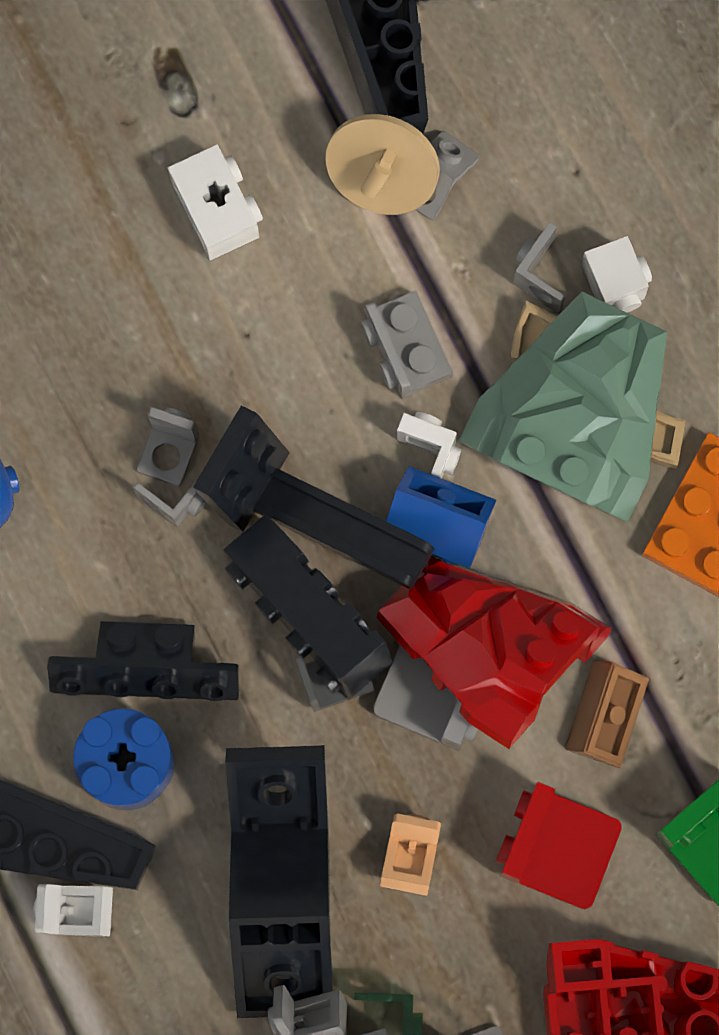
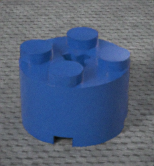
M131 709L110 710L89 720L77 738L73 755L76 775L85 790L102 804L117 810L140 809L153 802L170 783L175 765L172 745L161 727L149 716ZM123 749H127L132 756L136 757L135 762L127 764L126 771H121L120 767L113 762L114 757L121 756Z

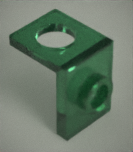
M355 993V1001L403 1003L402 1035H422L423 1013L413 1012V995Z

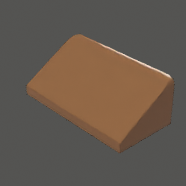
M594 661L565 749L572 753L621 768L649 678L613 662Z

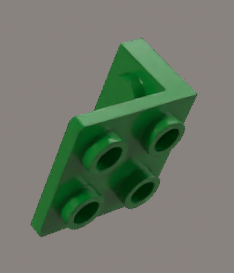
M718 779L656 834V837L717 906H719Z

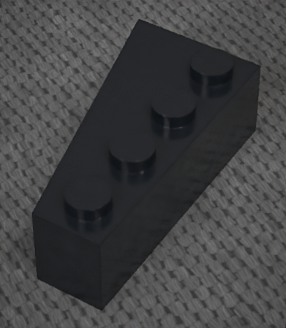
M325 0L365 115L381 114L392 116L409 123L424 134L429 119L424 63H422L421 56L422 37L421 26L418 21L417 0Z
M267 513L223 549L230 562L225 567L230 577L242 590L250 585L260 597L255 602V605L271 624L280 620L290 631L285 639L299 656L302 655L303 659L310 654L321 668L315 673L332 694L341 690L350 700L392 664L386 641L376 630L369 634L371 631L362 620L361 614L349 601L343 605L338 600L340 596L331 582L317 568L311 570L307 565L309 560Z

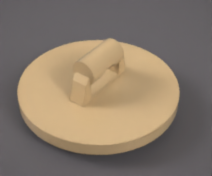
M367 114L351 118L336 129L326 150L327 171L339 192L355 205L378 214L398 215L420 208L433 195L439 180L440 165L432 144L414 126L392 116Z

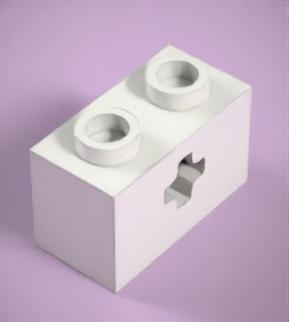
M218 144L168 167L171 183L210 261L260 238L257 222L263 220L257 203L252 195L244 198L237 184L243 180L238 165L232 155L224 158ZM218 195L221 200H225V204L218 207L214 201L211 202V197Z

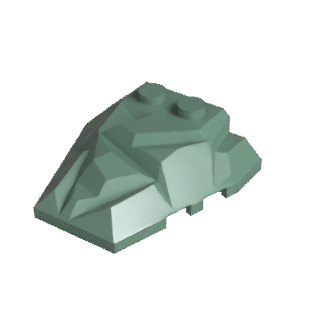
M581 292L540 334L535 342L515 360L510 368L478 399L459 442L584 503L628 522L649 480L667 331Z

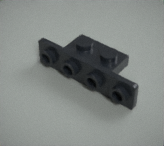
M100 621L95 658L50 656L48 658L47 671L49 688L52 693L70 696L85 694L110 695L119 698L135 696L221 701L239 699V666L235 663L193 662L195 625Z

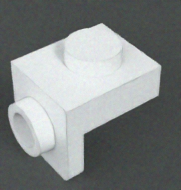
M416 412L415 416L404 413L397 429V440L438 455L431 475L441 479L444 473L453 475L462 449L455 447L457 432L441 427L442 421L432 415Z
M39 884L37 887V898L33 907L35 932L71 936H110L113 888L104 886Z

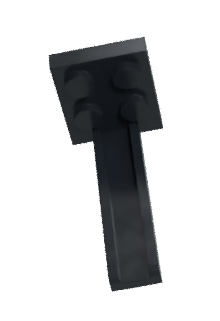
M241 405L194 484V490L228 525L242 532L246 529L254 513L261 516L267 513L274 522L412 590L435 548L427 541L280 470L290 452L256 412Z

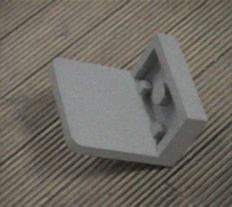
M399 645L374 704L375 715L378 718L458 751L464 739L473 742L478 729L469 724L459 713L461 707L459 700L447 687L440 691L431 681L433 671L422 658L412 659L403 647Z

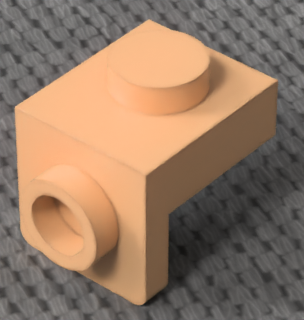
M394 814L380 887L428 895L441 828L440 822L429 820L420 814Z

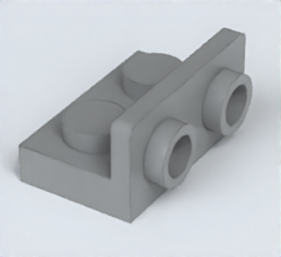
M417 291L377 307L374 302L365 305L366 320L361 321L360 324L369 346H379L385 360L379 363V368L389 389L396 386L401 398H405L453 378V371Z

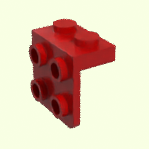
M537 781L533 792L523 789L513 815L521 819V823L515 838L506 834L499 850L496 862L504 865L500 877L577 908L588 909L594 903L621 833L622 825L614 817L554 794L555 788Z

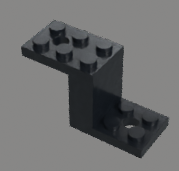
M325 745L226 748L225 764L231 825L229 930L237 1018L268 1017V1009L273 1007L274 987L285 985L294 1002L333 991L330 934V846ZM278 785L284 786L288 790L276 793L269 791L267 788ZM285 974L292 976V978L278 979L274 976Z

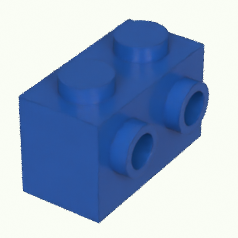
M408 466L396 489L386 522L430 543L435 548L432 554L439 556L442 560L470 568L481 545L496 499Z

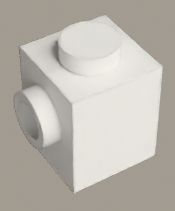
M628 236L584 252L581 266L595 298L627 313L641 306L640 300L645 299L649 287L648 283L652 281V276L645 258L642 255L636 257Z

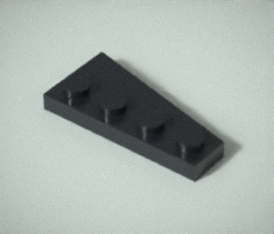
M0 780V870L138 891L156 849L155 844Z

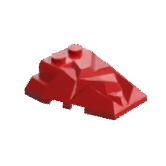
M432 556L413 589L410 590L401 586L378 610L376 617L412 659L422 658L432 669L431 681L441 691L447 687L461 703L459 713L464 719L507 749H510L535 721L542 698L577 658L586 663L607 639L612 629L573 603L448 563Z
M602 939L549 943L546 962L548 984L543 989L547 1035H719V969L689 961L680 962L658 956L657 953L645 950L637 951L614 945V942Z

